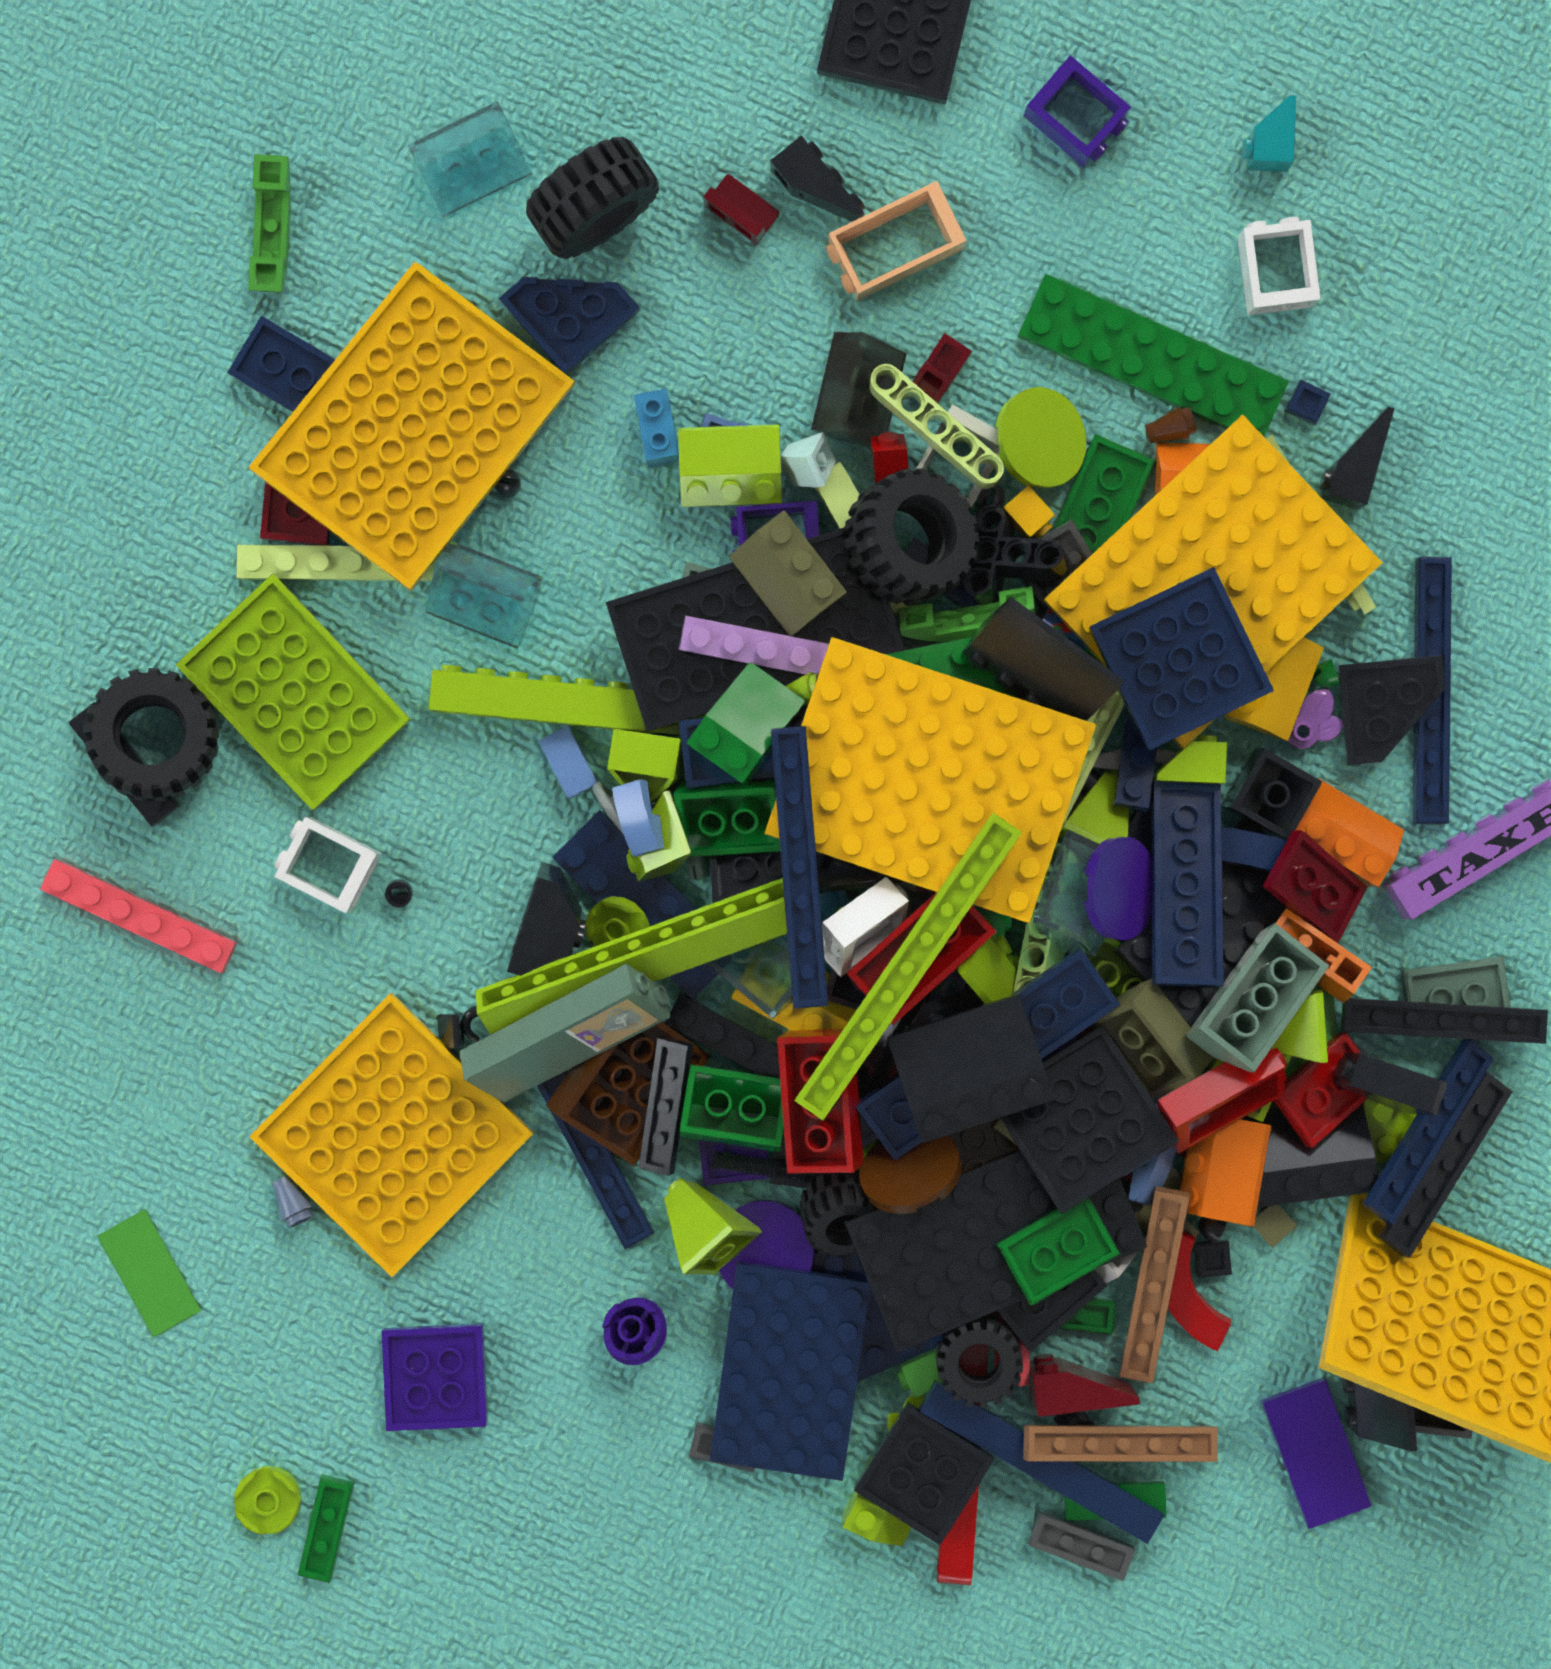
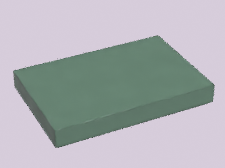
M1502 956L1401 970L1406 1001L1511 1007L1504 957Z

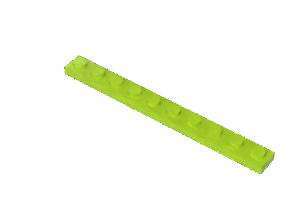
M994 812L991 814L794 1100L821 1120L825 1119L1018 840L1022 831Z

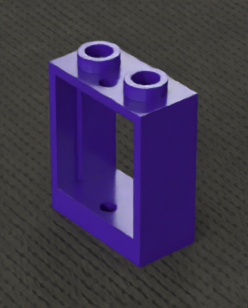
M1070 55L1028 103L1023 116L1084 168L1090 159L1096 162L1108 148L1105 142L1112 134L1118 137L1130 122L1127 119V115L1131 106ZM1072 79L1077 81L1114 113L1087 146L1045 111Z
M817 501L736 507L737 516H730L732 536H738L739 546L747 540L746 519L775 517L783 510H785L788 516L804 515L806 539L818 536Z

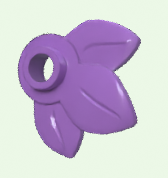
M1329 689L1317 690L1304 699L1288 740L1291 746L1297 749H1306L1314 745L1316 741H1330L1340 733L1344 722L1335 716H1331L1334 701ZM1299 726L1307 728L1308 735L1306 738H1301L1297 734Z

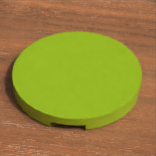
M1045 387L1026 389L1012 396L1003 405L995 427L998 428V442L1001 451L998 454L1007 471L1016 480L1031 488L1056 487L1074 477L1080 469L1086 453L1085 428L1074 405L1059 392Z

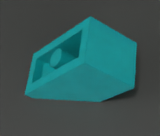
M1289 95L1255 126L1248 138L1244 139L1242 157L1247 159V170L1287 172L1294 162L1297 95Z

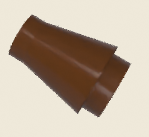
M1179 406L1157 420L1145 424L1150 444L1160 441L1188 439L1190 434L1197 432L1189 407L1181 409Z

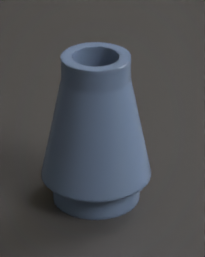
M289 1176L272 1183L281 1222H285L288 1228L295 1227L313 1217L310 1211L312 1206Z

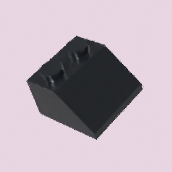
M1257 748L1251 754L1222 807L1258 827L1288 840L1291 832L1296 830L1322 781L1269 750Z

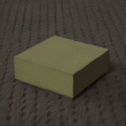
M1280 1205L1265 1206L1256 1213L1254 1228L1272 1248L1297 1227Z

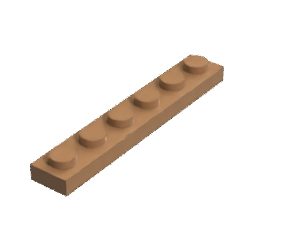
M1155 1186L1145 1238L1148 1247L1143 1248L1120 1368V1377L1153 1384L1187 1213L1189 1192Z
M1024 1425L1023 1460L1217 1462L1218 1427Z

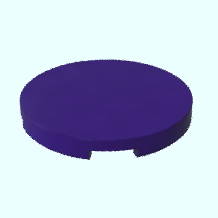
M1108 838L1094 850L1088 861L1084 874L1089 876L1087 885L1088 900L1084 901V905L1092 926L1100 935L1114 940H1129L1144 930L1149 916L1152 914L1151 856L1145 846L1134 838Z
M757 1200L735 1210L758 1226L762 1233L719 1270L730 1288L733 1289L737 1261L812 1272L816 1249H813L809 1241H807L802 1217L794 1211L795 1209L774 1200Z

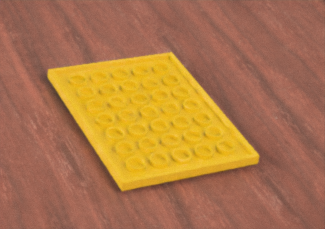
M415 261L248 468L409 591H412L575 386V381Z
M1241 415L1043 601L1107 668L1088 629L1091 625L1214 567L1266 672L1383 562L1244 415ZM1214 720L1173 740L1183 749Z
M831 637L801 725L806 726L816 852L938 893L994 812L1022 831V834L973 905L1030 923L1096 724ZM775 801L764 834L780 839L777 801Z
M1368 1194L1350 1195L1318 1368L1551 1463V1269L1434 1221L1429 1226L1410 1258L1402 1257L1378 1238L1386 1223L1363 1205Z

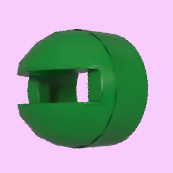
M1332 659L1317 665L1313 677L1318 686L1329 688L1340 684Z

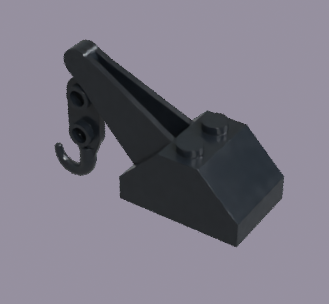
M544 862L540 864L510 955L507 969L509 973L522 976L546 964L573 955L572 948L579 949L586 921L581 919L582 908L560 867ZM475 1005L464 1013L461 1027L469 1039L478 1042L480 1037L471 1030L472 1020L479 1017L477 1015V1006Z

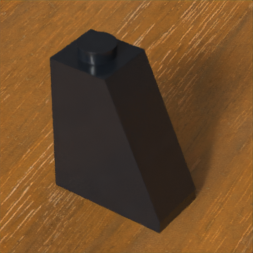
M1344 1053L1335 1070L1337 1077L1334 1085L1405 1114L1437 1115L1447 1083L1442 1080L1361 1053Z

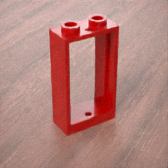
M1271 1048L1253 1073L1224 1062L1158 1099L1159 1111L1179 1139V1143L1174 1145L1178 1153L1284 1095L1285 1081L1287 1080L1285 1067L1287 1063L1278 1048Z

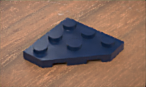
M523 276L499 297L500 302L566 375L641 311L640 307L618 282L595 283L585 282L584 280L558 278L557 280Z

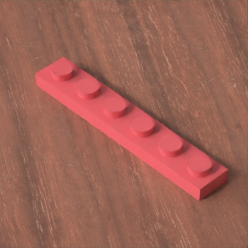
M58 859L53 860L40 890L219 973L225 972L238 942Z

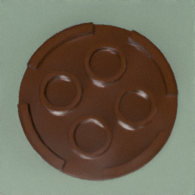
M948 1135L925 1143L921 1142L896 1160L892 1158L881 1141H879L863 1159L864 1163L860 1167L859 1179L865 1195L871 1201V1204L878 1209L895 1214L917 1212V1208L925 1206L936 1199L943 1200L954 1189L961 1175L962 1161L956 1144Z

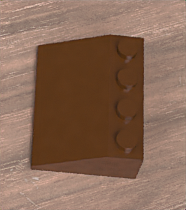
M660 1022L571 1068L546 1106L559 1118L635 1166L641 1155L657 1038L664 1036L688 1043L692 1042L665 1023ZM693 1044L691 1065L704 1066L711 1055ZM616 1072L619 1075H621L620 1077L614 1079ZM616 1090L623 1091V1093L620 1095Z

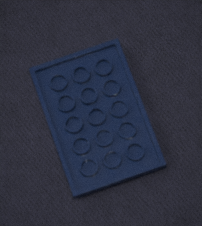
M737 1261L710 1461L843 1481L870 1287L866 1279Z

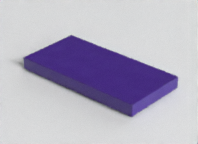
M1324 1378L1261 1400L1308 1529L1372 1506L1329 1387Z

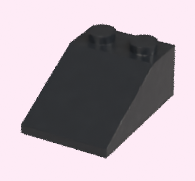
M1342 1378L1343 1391L1345 1394L1348 1393L1349 1406L1344 1408L1347 1427H1351V1430L1360 1438L1407 1451H1417L1413 1406Z

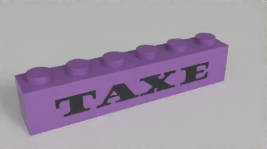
M1550 779L1535 785L1531 789L1533 794L1527 798L1522 799L1519 796L1504 804L1503 808L1505 811L1494 817L1493 814H1489L1474 823L1476 828L1465 834L1464 831H1461L1446 840L1448 845L1441 850L1436 851L1433 848L1421 854L1417 858L1419 863L1408 869L1405 865L1390 873L1389 877L1391 880L1383 884V887L1402 918L1410 920L1416 918L1551 836Z

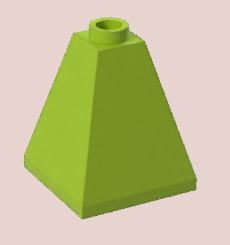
M1115 770L1105 771L1094 786L1081 798L1080 802L1069 813L1057 840V843L1077 850L1082 857V861L1087 864L1094 850L1104 840L1128 837L1129 809L1113 806L1118 771Z
M1323 989L1311 991L1274 1043L1272 1049L1278 1048L1282 1054L1320 1063H1328Z
M680 1178L674 1181L667 1189L669 1193L664 1197L680 1268L684 1274L716 1275L721 1268L762 1233L758 1226L696 1182L685 1181L684 1178Z

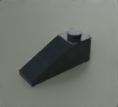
M1388 406L1381 411L1331 465L1330 469L1324 470L1319 485L1320 489H1324L1321 497L1323 500L1358 510L1368 504L1395 408Z

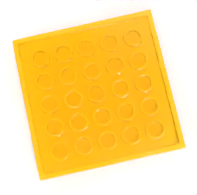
M390 993L249 1137L372 1259L393 1277L534 1132L504 1102L465 1081L461 1060L449 1048H446L443 1042L393 993Z

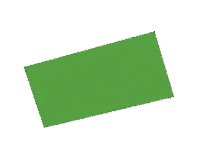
M145 1209L97 1236L153 1337L202 1311Z

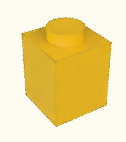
M1030 486L1025 487L1003 507L1013 527L1023 538L1035 536L1037 539H1040L1053 527L1049 522L1055 514Z

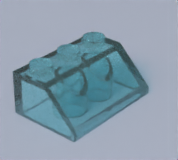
M498 101L408 144L410 152L442 217L532 175Z
M451 541L435 563L425 613L518 649L537 603L543 577Z
M1067 830L1033 922L1059 952L1072 953L1080 947L1086 956L1095 958L1097 950L1103 944L1105 937L1094 929L1086 913L1084 901L1088 900L1087 885L1089 876L1084 874L1091 855L1100 844Z
M783 935L707 962L711 968L772 1019L777 1017L793 1002L788 939Z

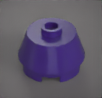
M631 1298L620 1304L617 1303L608 1311L603 1321L602 1328H604L605 1346L610 1355L620 1363L626 1365L645 1363L656 1357L666 1344L667 1324L662 1310L648 1299Z

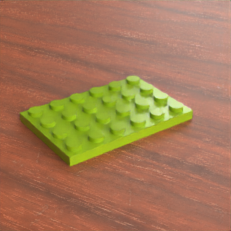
M273 573L176 664L312 811L319 808L412 720Z

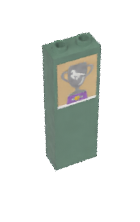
M625 964L459 1051L464 1080L498 1100L506 1102L670 1018L667 1005L669 1003L668 993L662 985L654 983L643 972H639L630 965Z

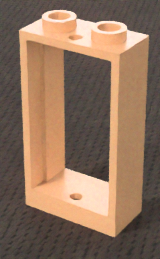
M935 181L830 232L828 236L829 245L825 246L833 265L839 263L843 275L840 276L845 291L848 295L853 293L856 300L859 301L964 250L967 240L938 181ZM927 203L947 244L861 285L842 244Z

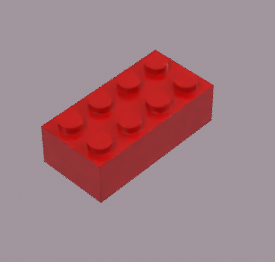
M843 1029L788 1030L777 1037L787 1173H854L864 1163L860 1113L856 1109L857 1102L859 1101L857 1072L824 1120H821L794 1101Z

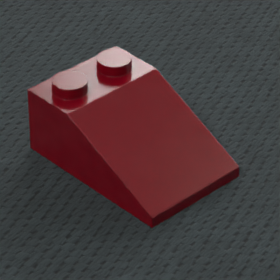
M1053 1354L1036 1355L1033 1357L1034 1361H1030V1399L1038 1417L1140 1404L1139 1396L1127 1381L1059 1357L1054 1358Z

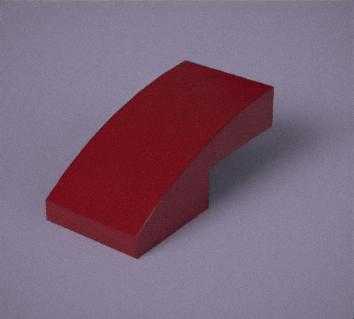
M944 333L912 382L938 404L973 351Z

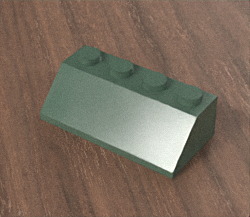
M1273 923L1258 934L1224 981V986L1219 988L1185 1036L1212 1057L1253 1073L1329 965L1284 929Z

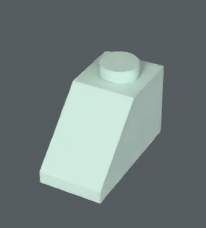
M824 432L788 444L781 455L783 473L786 477L791 478L794 486L819 488L825 486L836 463Z

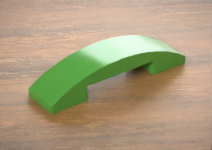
M254 154L253 189L256 191L253 256H250L248 290L283 293L288 264L291 220L289 157Z
M1029 586L999 591L1000 602L935 613L932 603L899 608L901 636L936 642H949L973 637L983 621L1011 597L1035 614L1033 588Z

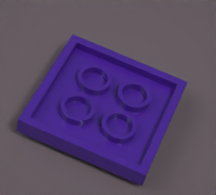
M484 1323L382 1329L386 1431L487 1427L488 1408Z

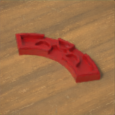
M1183 1232L1168 1310L1192 1337L1218 1352L1231 1326V1318L1215 1310L1198 1293L1192 1280L1190 1256L1195 1243V1236Z

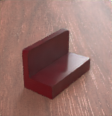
M730 174L723 178L716 189L710 187L703 196L704 207L755 245L759 244L779 217V211Z

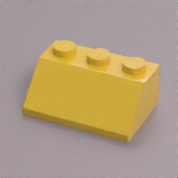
M1303 637L1265 672L1274 691L1225 714L1224 719L1288 742L1324 647Z

